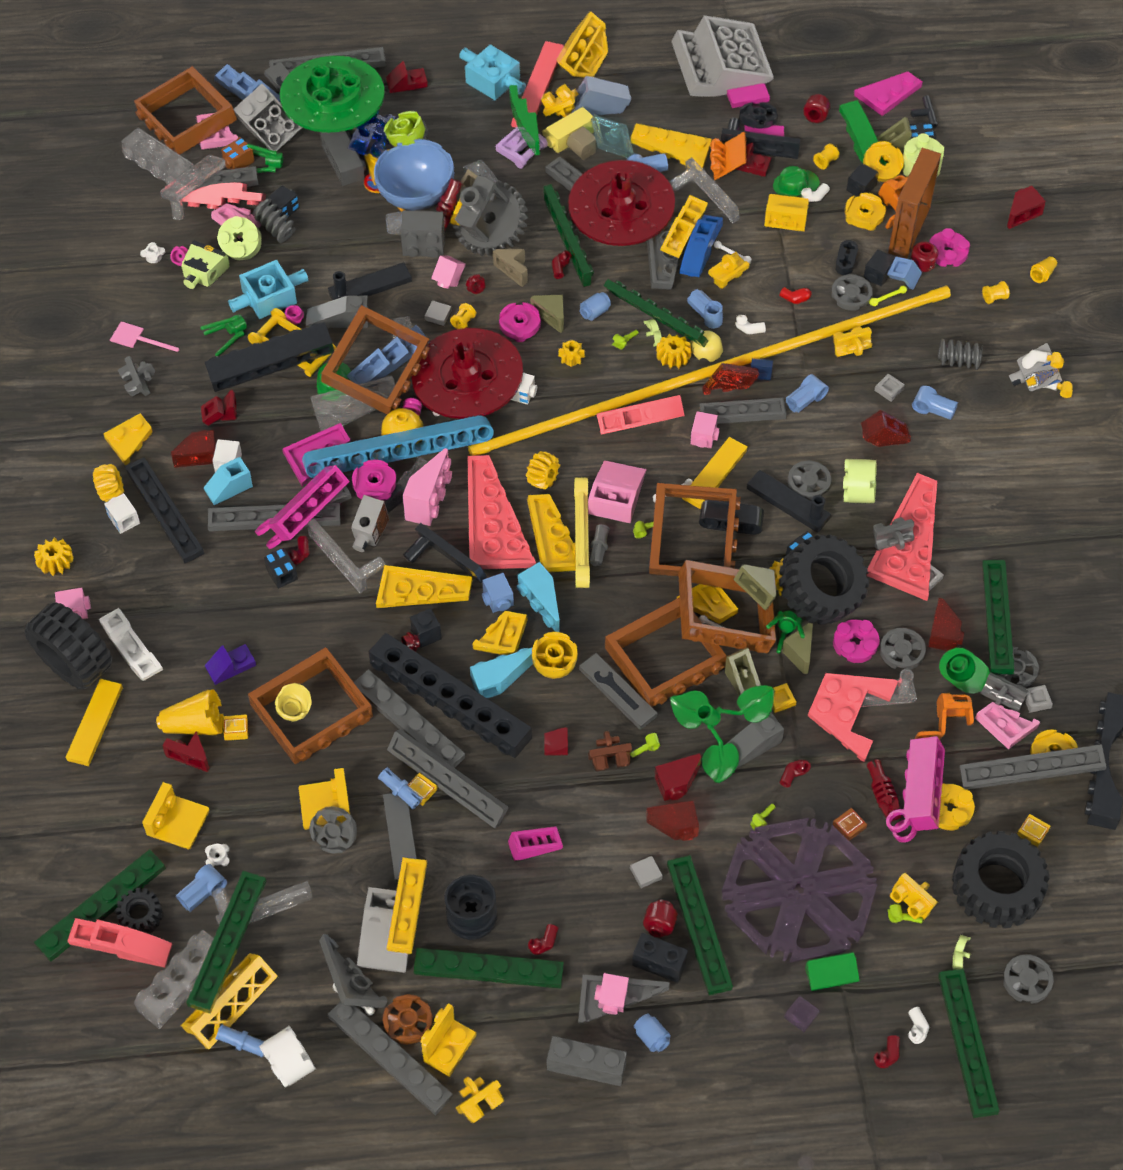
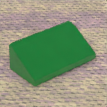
M855 953L806 962L805 969L811 991L860 981Z

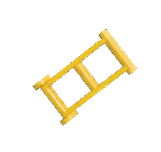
M274 308L271 311L272 317L257 333L251 332L248 335V340L251 344L268 341L269 339L265 335L276 324L289 331L301 329L287 321L285 314L280 309ZM331 354L316 358L311 364L303 362L297 366L304 369L305 374L311 377Z

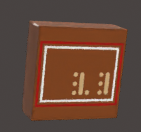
M852 808L833 821V825L848 841L867 828V824Z

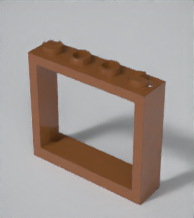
M193 66L134 101L137 108L135 113L138 118L144 120L149 130L153 129L157 138L160 141L163 139L166 147L170 151L173 150L177 155L182 154L237 120L232 105ZM195 88L217 112L173 137L151 113Z
M922 147L898 198L889 254L908 259L931 208L942 153Z
M361 305L321 374V382L388 414L393 409L399 407L401 394L408 391L411 385L409 380L412 375L416 376L421 367L419 363L422 358L426 359L430 347H428L429 338ZM366 321L417 346L388 399L336 374Z
M657 483L649 574L679 576L678 573L682 568L680 566L659 565L665 496L729 501L724 567L735 569V561H731L732 552L736 553L737 539H733V531H738L739 518H735V510H740L741 498L736 497L737 489Z
M686 560L678 573L682 639L734 647L736 649L747 647L751 651L768 653L776 641L775 625L770 629L766 628V625L774 619L773 602L767 610H764L758 604L760 634L694 623L691 583L746 592L734 581L739 569Z
M680 597L605 637V649L635 691L651 707L659 703L662 705L668 698L682 694L692 685L701 684L712 674H719V671L726 666L727 655L719 645L701 642L712 656L711 658L651 689L622 648L680 618ZM693 612L694 623L702 624V622Z
M326 647L248 694L250 705L294 764L309 759L316 751L327 748L334 740L348 735L352 729L366 724L373 717L371 704ZM325 669H328L358 709L294 748L265 710L264 706L276 700L283 686L293 683L301 685Z

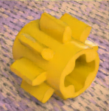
M573 340L566 343L563 342L562 348L559 349L561 363H565L570 367L581 364V358L585 357L582 343L578 344Z

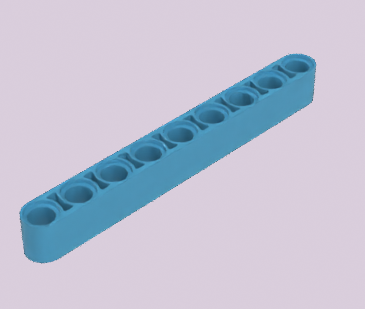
M478 415L312 450L303 455L302 463L307 475L314 478L323 468L336 465L341 472L355 470L357 467L359 469L363 466L364 462L369 460H381L389 463L440 452L445 448L450 450L486 442L492 438L494 431L485 416ZM423 440L421 443L416 444L417 441ZM381 449L379 452L373 453L375 450ZM334 458H339L337 461L331 462Z

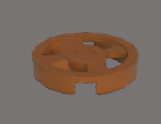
M405 994L398 996L384 1010L383 1024L385 1032L392 1040L400 1044L410 1045L420 1042L425 1031L432 1028L433 1016L431 1008L416 995ZM412 1003L420 1005L421 1008L416 1012L411 1008ZM394 1008L399 1012L398 1015L390 1013ZM418 1021L424 1022L427 1025L422 1033L416 1028ZM400 1028L404 1029L402 1036L398 1037L395 1035Z

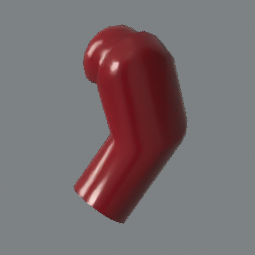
M563 251L552 260L554 278L561 279L564 277L563 268L571 259L569 251Z
M299 536L297 538L298 549L288 553L295 565L300 564L309 556L307 536Z
M798 760L788 763L779 783L783 787H790L795 777L810 771V762Z
M548 924L543 938H535V940L532 938L528 942V948L531 953L540 955L552 949L558 927Z
M895 1035L887 1037V1049L880 1054L877 1052L874 1055L873 1059L877 1067L888 1068L898 1061L900 1037Z

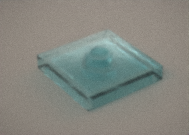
M597 115L591 118L599 149L627 158L634 155L627 125Z

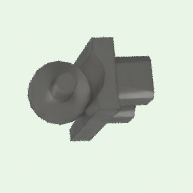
M129 355L124 358L126 365L118 369L121 378L125 382L131 378L133 379L126 383L124 387L131 397L140 392L147 396L150 394V390L146 381L152 379L151 376L155 373L154 366L144 361L140 362V364L134 363Z
M900 517L894 519L892 525L885 526L882 523L874 525L873 534L877 551L895 546L897 550L904 549V543L914 540L913 520L905 521Z
M990 672L980 694L994 700L998 706L1002 704L1018 712L1028 690L1004 679V677L998 674L995 675Z

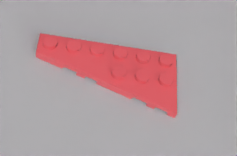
M468 456L469 558L482 569L532 567L536 564V561L532 557L529 545L525 541L519 522L510 502H508L505 490L501 486L490 456Z
M917 473L892 520L893 522L894 519L900 517L905 521L912 519L914 522V540L904 543L905 547L902 550H897L895 546L876 551L867 568L868 574L866 576L927 601L929 596L937 481Z

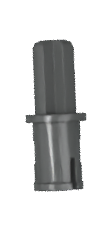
M603 524L596 526L594 540L590 544L592 550L589 562L595 567L602 565L604 552L608 548L606 542L610 528Z

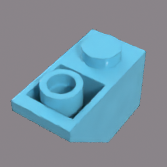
M241 457L221 465L204 486V491L213 505L253 487L250 471Z

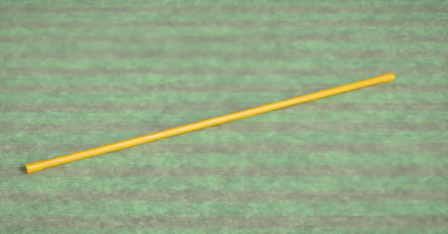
M943 286L926 294L490 439L489 441L469 445L470 456H480L489 453L491 450L595 416L597 413L610 411L752 363V358L765 359L833 336L837 332H845L928 303L949 298L951 296L948 286Z

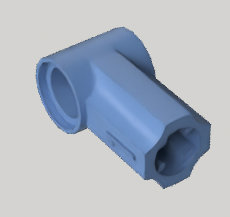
M634 154L627 159L649 165L659 172L668 170L665 154L648 157Z
M696 289L691 292L687 302L704 318L705 325L712 329L720 327L723 323L722 304L712 301L702 290Z
M810 374L803 380L797 390L786 397V403L790 410L799 413L814 400L817 402L822 400L827 394L829 387L814 374Z
M930 386L920 387L912 403L913 409L918 413L927 414L931 412L950 420L953 418L958 405L956 401L937 395L936 390Z
M207 864L197 872L195 880L181 890L176 897L182 906L191 912L210 895L215 896L226 887L227 880L211 864Z

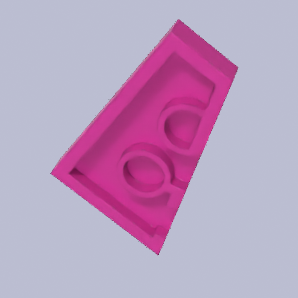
M905 72L856 89L854 96L883 116L920 89L922 81L910 72Z
M339 423L283 448V454L303 487L312 479V477L307 475L302 463L303 455L312 450L350 443V438L342 424Z

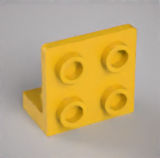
M770 194L764 226L804 231L809 199Z
M344 768L334 769L335 778L331 779V781L299 786L303 827L305 830L309 829L310 822L316 813L325 807L335 806L344 809L350 814ZM321 815L318 818L317 824L324 827L327 821ZM342 815L337 816L336 820L343 823L346 818Z
M163 782L142 823L148 836L191 849L209 813V808L177 797L174 794L172 785Z
M448 1003L445 1009L441 1008L434 1019V1026L431 1030L427 1029L421 1038L424 1063L450 1077L476 1037V1032L454 1020L453 1005Z

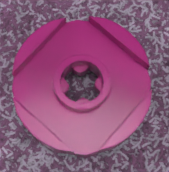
M947 228L930 239V243L934 244L939 252L936 264L944 267L947 264H953V267H956L966 261L970 243L962 235ZM945 247H950L952 250H945Z
M511 303L500 312L499 327L507 337L517 342H524L527 338L534 336L541 326L539 311L531 304L523 303V305H516V303ZM516 319H518V320H522V319H523L524 321H523V323H517V322H516Z
M369 460L364 462L363 466L359 469L357 467L352 475L353 488L357 497L362 499L363 495L378 500L389 499L397 483L394 469H391L388 463L381 460ZM374 477H376L378 480L377 483L369 482L373 480Z
M848 620L837 626L833 646L839 656L846 657L847 661L863 663L870 660L872 655L877 652L879 635L873 624L868 620ZM853 638H858L861 641L859 645H856L854 641L850 640H852Z

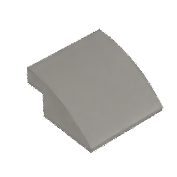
M703 16L695 32L677 30L671 41L690 96L726 95L728 89L765 84L774 78L753 23Z

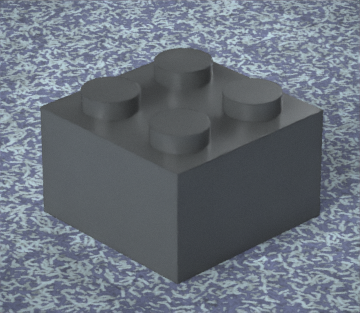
M402 211L401 241L403 256L434 258L444 255L445 230L443 212Z

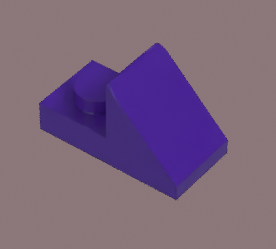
M246 644L229 652L222 645L206 663L205 668L216 685L255 667L256 662Z

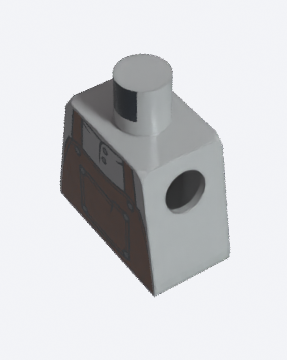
M363 495L351 527L355 538L352 547L355 550L364 552L367 545H377L389 521L384 501Z

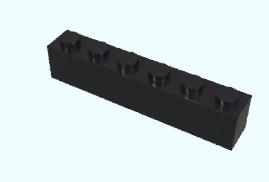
M322 322L311 324L309 327L301 330H293L283 336L272 337L262 343L251 344L249 347L241 350H233L229 354L220 357H212L204 363L215 392L334 353V347L326 324Z

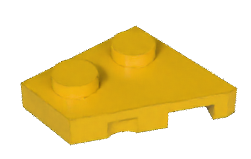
M702 584L692 588L694 612L705 615L708 619L719 624L738 613V608L722 588Z

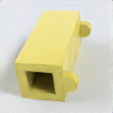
M581 107L550 125L542 133L546 137L548 146L559 153L568 148L567 140L570 134L584 126L589 132L594 133L595 118L584 107Z

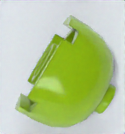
M415 111L398 114L399 118L396 120L391 118L384 127V132L394 147L397 146V143H402V146L414 144L415 139H423L425 134L424 123Z

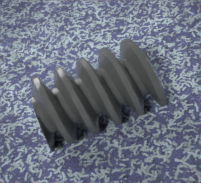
M267 198L254 209L252 215L256 221H260L261 226L266 227V230L271 232L273 237H277L279 243H283L295 232L296 228H292L294 221L286 222L288 215L285 214L281 217L283 210L275 211L277 204L274 203L269 206L271 199Z
M941 338L937 361L941 359V363L944 366L946 361L949 360L951 367L957 361L959 368L966 362L967 369L974 363L975 369L978 370L981 363L983 345L979 349L978 343H975L971 348L970 342H966L964 347H962L961 341H958L954 346L951 339L946 345L945 340Z

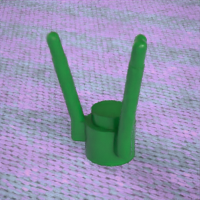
M251 144L246 145L248 148L254 149L253 155L265 157V165H269V167L256 169L257 173L276 172V168H282L283 153Z
M240 314L200 327L201 330L209 329L204 331V335L226 328L229 334H235L215 353L216 356L222 354L238 338L244 336L243 330L247 329V325Z
M779 611L777 616L766 625V628L770 629L779 621L778 626L782 633L777 653H781L786 634L793 632L796 626L802 639L805 638L801 624L802 618H798L792 611Z

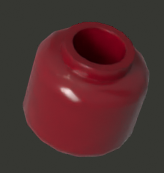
M821 94L811 95L803 109L805 118L812 123L823 122L831 109L830 102Z
M919 242L913 247L910 260L916 263L921 272H929L936 266L939 252L934 244Z
M666 900L652 902L647 907L643 926L653 937L668 936L673 932L677 920V911Z

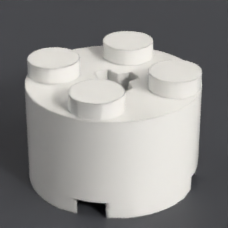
M290 1026L267 1039L259 1046L284 1087L292 1085L316 1069Z

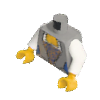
M1047 343L1019 358L1017 363L1020 371L1009 375L1013 387L1025 382L1029 391L1040 388H1049L1055 391L1059 389L1061 390L1060 395L1062 397L1070 398L1072 396V383L1069 381L1060 383L1062 379L1058 369L1063 367L1064 359L1060 353H1052Z

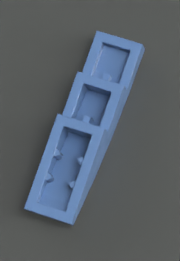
M228 64L214 77L216 82L242 100L263 84L281 103L280 95L261 80L256 82L244 72L239 74Z
M417 325L411 329L425 336ZM396 337L382 350L378 348L347 376L352 382L367 388L408 361L414 354L417 346Z

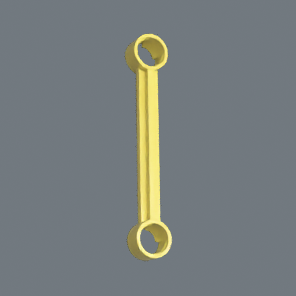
M575 478L576 588H589L588 478Z

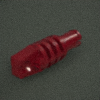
M453 178L450 179L445 194L440 197L439 206L436 207L437 212H443L444 230H446L451 220L450 217H452L453 211H455V206L458 203L457 195L463 184L461 181Z
M876 759L874 760L875 767L872 761L868 762L866 766L873 780L871 788L877 804L887 819L892 811L900 809L899 799L891 779L885 775L881 761ZM901 815L894 817L892 821L901 819Z

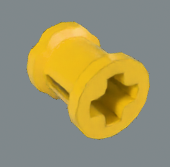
M827 144L821 153L814 155V163L818 168L826 169L831 161L839 158V151L832 144Z
M1004 281L999 282L995 286H984L982 289V295L987 304H991L994 300L1001 298L1008 299L1010 295L1009 288Z
M462 303L458 313L451 317L450 322L456 329L467 328V323L476 316V311L471 305Z

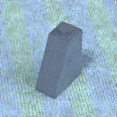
M586 76L577 90L579 94L575 96V109L571 111L573 113L584 107L592 116L623 113L626 106H629L631 102L628 86Z

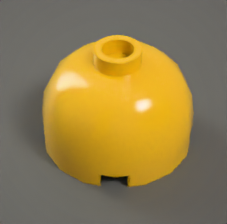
M398 408L385 416L381 426V435L421 428L423 423L420 417L412 410Z
M548 632L544 634V637L534 642L532 647L533 665L540 674L547 678H562L568 675L575 667L577 646L566 634Z

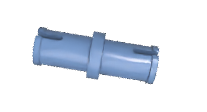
M388 767L378 776V779L393 791L392 794L395 797L399 796L412 809H415V806L417 807L423 800L421 796L408 786V782L405 779L401 780Z
M224 1024L220 1026L216 1040L236 1046V1050L241 1051L243 1049L263 1058L264 1054L259 1046L264 1041L248 1035L247 1031L243 1030V1032L224 1026Z

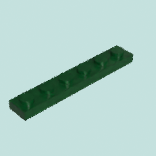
M551 184L544 186L545 204L566 250L571 253V261L583 287L590 286L591 276H594L591 264H587L585 250H581L579 237L573 233L572 222L566 218V209L560 205L558 192H554Z
M607 279L603 285L614 296L703 348L708 343L704 336L705 332L695 325L693 328L688 326L689 323L680 316L676 319L672 316L673 313L664 307L662 309L657 308V304L649 298L645 301L637 291L633 289L631 291L626 290L627 287L620 281L616 280L614 283Z
M983 560L982 571L990 672L993 674H1014L1005 560Z
M149 849L34 942L36 947L52 962L71 946L68 943V938L75 918L91 922L104 920L118 908L117 902L118 900L122 901L121 896L123 894L129 896V890L132 889V892L136 893V888L142 889L166 869L165 865Z
M691 855L668 860L667 867L708 996L730 991L733 989V985Z
M242 871L186 1002L188 1007L211 1014L266 884L265 877Z
M417 948L414 975L561 989L564 962Z
M964 969L939 972L938 978L972 1116L977 1118L998 1115L999 1107Z

